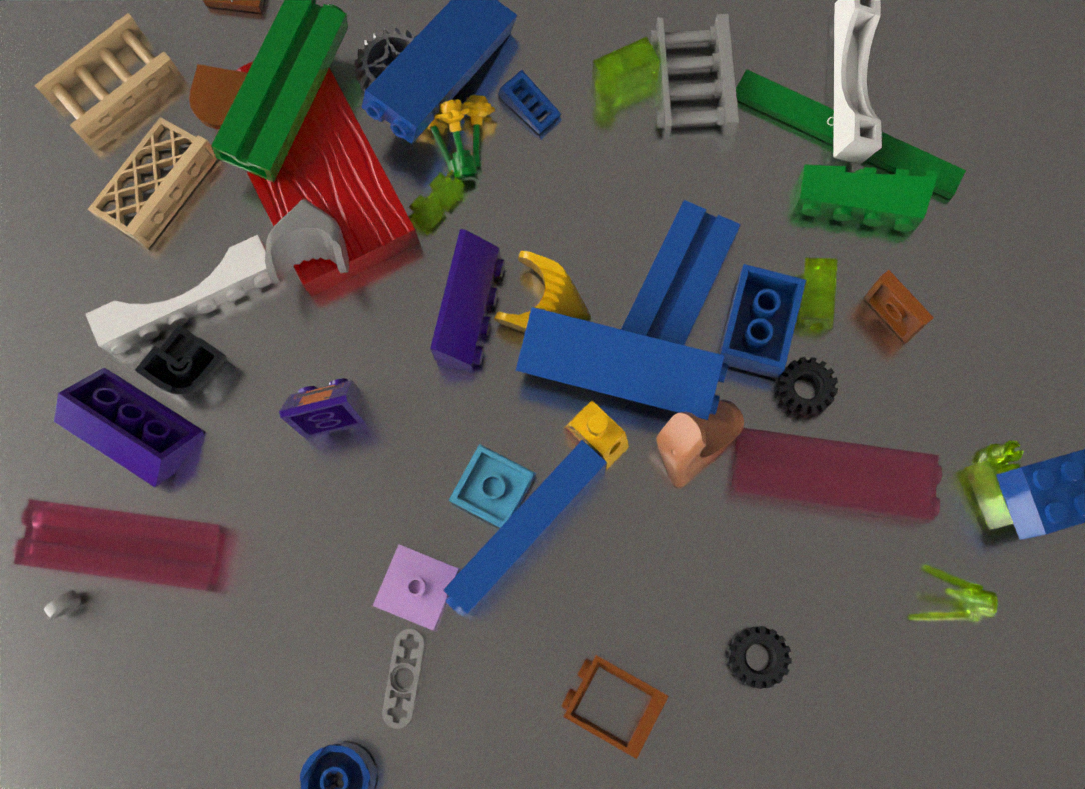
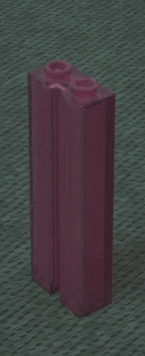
M743 428L742 432L736 437L735 462L730 496L918 524L934 521V517H937L939 513L940 499L936 497V488L942 478V467L938 465L939 455Z
M29 499L28 505L21 517L22 525L26 526L24 538H19L14 545L13 554L15 558L13 564L216 593L229 528L219 524Z

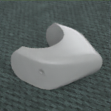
M302 199L271 229L267 237L265 264L273 284L282 283L285 273L290 271L294 264H300L303 260L309 261L311 258L316 260L320 257L325 260L330 259L337 264L340 273L349 272L348 251L339 224L331 215L307 199Z

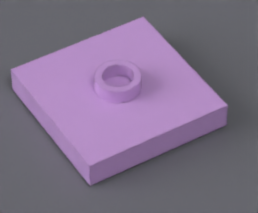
M398 545L373 606L435 631L446 604L445 600L449 597L443 589L453 580L460 569Z

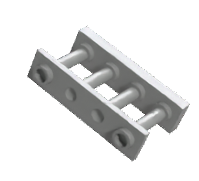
M717 14L714 27H710L709 30L664 32L663 17H658L656 30H651V48H656L661 102V110H657V128H663V140L670 139L672 125L717 122V125H722L723 136H735L739 117L729 14ZM709 42L715 48V53L707 57L671 59L666 57L667 44ZM712 69V72L717 71V80H714V83L669 85L668 71ZM711 95L719 98L720 107H717L716 110L671 113L670 98Z

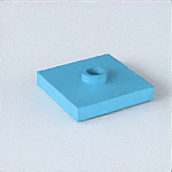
M479 444L449 498V502L501 528L520 507L536 477V473Z

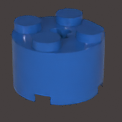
M338 742L325 746L309 756L301 769L299 782L301 789H374L377 769L370 755L363 748L349 742ZM340 772L343 775L341 780L344 784L337 787L334 784L336 781L334 775Z

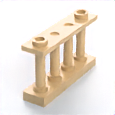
M129 13L115 21L111 27L34 85L51 104L59 99L77 120L71 123L70 126L88 146L95 143L181 75L171 58L164 51L155 57L137 38L142 34V31ZM126 45H129L146 64L134 75L114 56ZM103 63H106L123 82L110 94L91 74ZM81 80L100 100L87 112L68 92Z

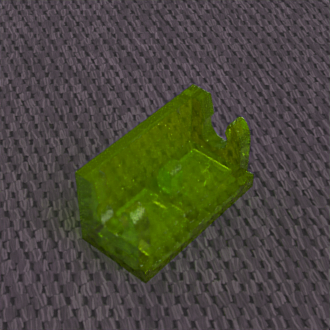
M805 258L804 279L806 283L802 297L801 319H804V325L807 327H811L812 323H821L824 329H833L838 262L836 258Z

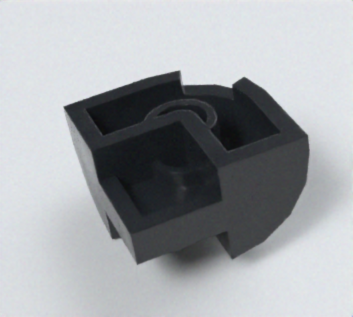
M178 325L160 348L154 346L135 371L166 392L185 395L196 393L208 384L228 358L202 338H198L181 325Z

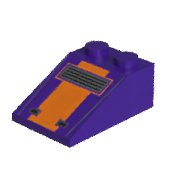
M346 378L333 380L329 383V386L321 388L316 386L303 387L298 390L299 393L289 395L279 411L280 418L304 438L366 423L359 389L353 380L348 381Z

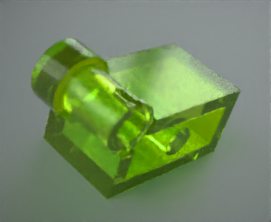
M647 36L593 60L592 80L595 83L594 93L597 97L596 106L599 110L608 111V105L612 109L615 104L614 98L658 79L660 59Z
M1014 440L983 447L978 455L979 463L964 468L989 529L1014 524L996 477L997 474L1020 468L1019 463L1008 464L1020 460L1023 456V449L1019 451L1014 450V448L1021 446Z

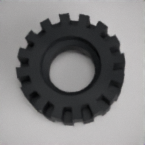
M800 357L798 361L793 360L777 379L776 392H779L777 400L784 403L782 408L785 411L788 409L792 411L791 415L796 417L798 414H801L802 418H808L810 415L815 417L827 409L834 401V396L838 392V388H835L838 380L837 377H832L834 373L832 368L827 370L824 367L827 363L823 360L819 364L816 362L817 358L811 357L809 360H806V357ZM810 377L817 383L818 393L814 398L805 399L797 394L795 381L798 378Z
M765 626L746 628L732 638V643L727 649L729 651L727 663L730 664L731 668L729 669L731 673L737 677L736 679L740 683H744L751 688L774 687L773 685L781 683L784 675H788L790 671L788 669V665L792 663V658H789L790 647L786 646L785 638L779 636L774 629H768ZM754 644L766 646L771 653V663L765 670L756 671L747 663L746 653Z

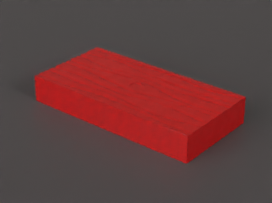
M253 62L234 71L248 73ZM329 68L275 181L271 182L246 171L273 226L302 199H307L331 215L339 224L348 251L349 272L340 273L336 263L321 257L318 260L311 258L309 261L303 260L300 264H294L293 266L302 285L311 297L420 244L411 220Z

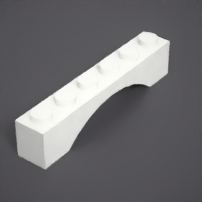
M838 0L835 3L833 158L859 165L882 148L881 119L871 107L867 89L868 60L875 30L881 16V0Z
M256 235L229 247L223 260L211 275L198 286L180 296L150 304H129L112 301L86 313L98 346L111 355L126 352L131 348V345L137 342L154 339L165 329L177 327L178 325L182 326L193 316L212 312L216 309L217 305L226 301L240 299L244 296L245 292L256 287L268 286L272 282L265 264L266 245Z

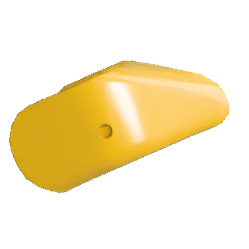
M520 251L518 255L519 262L537 272L545 285L544 295L539 304L534 308L586 321L591 320V315L572 279L559 263L529 251ZM530 311L519 315L497 312L494 320L499 324L525 333Z

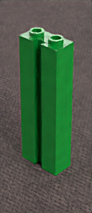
M284 0L211 145L217 159L271 182L275 181L348 30L347 13L333 4H323V6L316 4V0Z

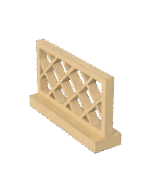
M160 117L88 210L149 249L216 162L217 158L211 144L199 135L195 137ZM164 129L170 131L171 139L158 143V137ZM191 143L184 154L179 155L178 146ZM172 148V157L159 160V151ZM152 153L153 162L140 166L142 157ZM173 165L167 176L161 178L160 169ZM154 172L153 181L141 183V174ZM134 176V186L122 189L124 180ZM155 189L149 199L143 202L142 192ZM135 194L136 204L123 207V197ZM115 200V210L101 211L108 201ZM137 212L132 221L126 226L124 215Z

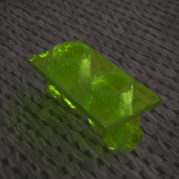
M453 170L445 176L440 172L429 184L432 188L426 197L420 194L409 206L412 210L408 216L409 219L416 216L418 218L416 224L421 229L432 228L436 221L445 213L437 205L439 201L449 208L463 193L464 184L457 178L454 181L449 178L453 174Z

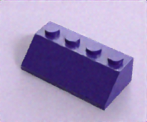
M464 229L459 231L430 350L437 366L474 373L476 364L481 365L483 360L484 346L480 345L483 335L489 334L491 317H488L490 306H495L497 301L498 288H495V282L497 277L501 278L503 275L505 259H501L499 247Z
M105 367L58 393L54 416L55 423L153 487H157L178 471L204 432L201 428Z

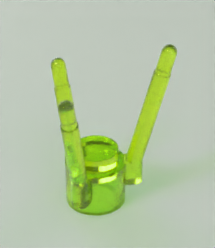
M924 565L923 569L967 589L964 592L950 588L944 590L946 595L962 599V608L967 610V612L910 614V620H970L979 622L980 617L992 618L995 615L998 606V597L995 592L984 590L982 585L970 583L940 569Z

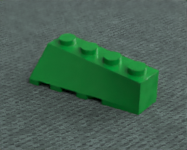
M805 164L798 177L794 211H800L806 216H830L837 221H860L867 226L873 227L880 225L891 226L903 232L916 230L925 218L938 178V171L926 170V176L909 175L910 170L896 169V174H879L876 168L864 167L853 173L848 172L846 166Z

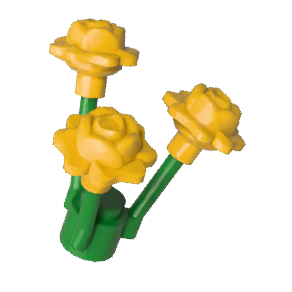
M471 95L467 97L466 102L463 104L459 99L444 101V103L439 104V112L434 115V120L427 127L428 130H432L447 163L449 173H454L455 179L475 176L478 174L477 168L481 167L479 158L480 127L483 125V118L495 112V108L488 103L485 96ZM464 115L471 117L473 155H471L470 150H464L462 145L460 121L464 118ZM437 119L448 123L450 132H453L457 152L452 154L453 159L437 128L439 126Z

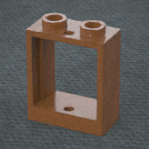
M595 655L593 660L586 658L577 675L582 678L577 691L570 688L561 705L562 708L566 709L563 717L637 759L669 696ZM599 667L650 695L627 742L576 713Z

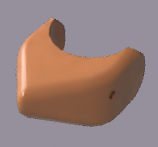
M719 400L716 414H709L708 420L698 418L686 411L677 413L660 431L656 438L658 449L667 475L674 486L683 487L719 456L742 432L744 427L743 414L733 402Z

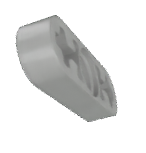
M405 629L396 636L382 710L383 719L391 728L399 729L409 725L415 715L426 649L425 637L418 630ZM410 635H414V641L419 642L418 649H412L410 659H417L416 666L411 663L398 664L399 656L406 658L407 648L402 647V641L408 640ZM402 668H408L414 675L413 683L408 688L399 687L395 680L396 673ZM393 691L400 694L411 693L410 700L403 698L402 709L407 711V717L400 718L399 722L395 721V715L390 714L391 708L397 707L399 697H392Z

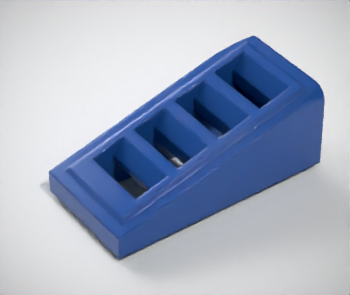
M523 70L506 82L498 92L499 97L539 134L561 116L559 110ZM521 87L524 91L516 96L513 92ZM527 95L532 97L525 105L521 102ZM535 103H538L540 107L531 113L529 109ZM546 110L549 115L539 122L536 118Z

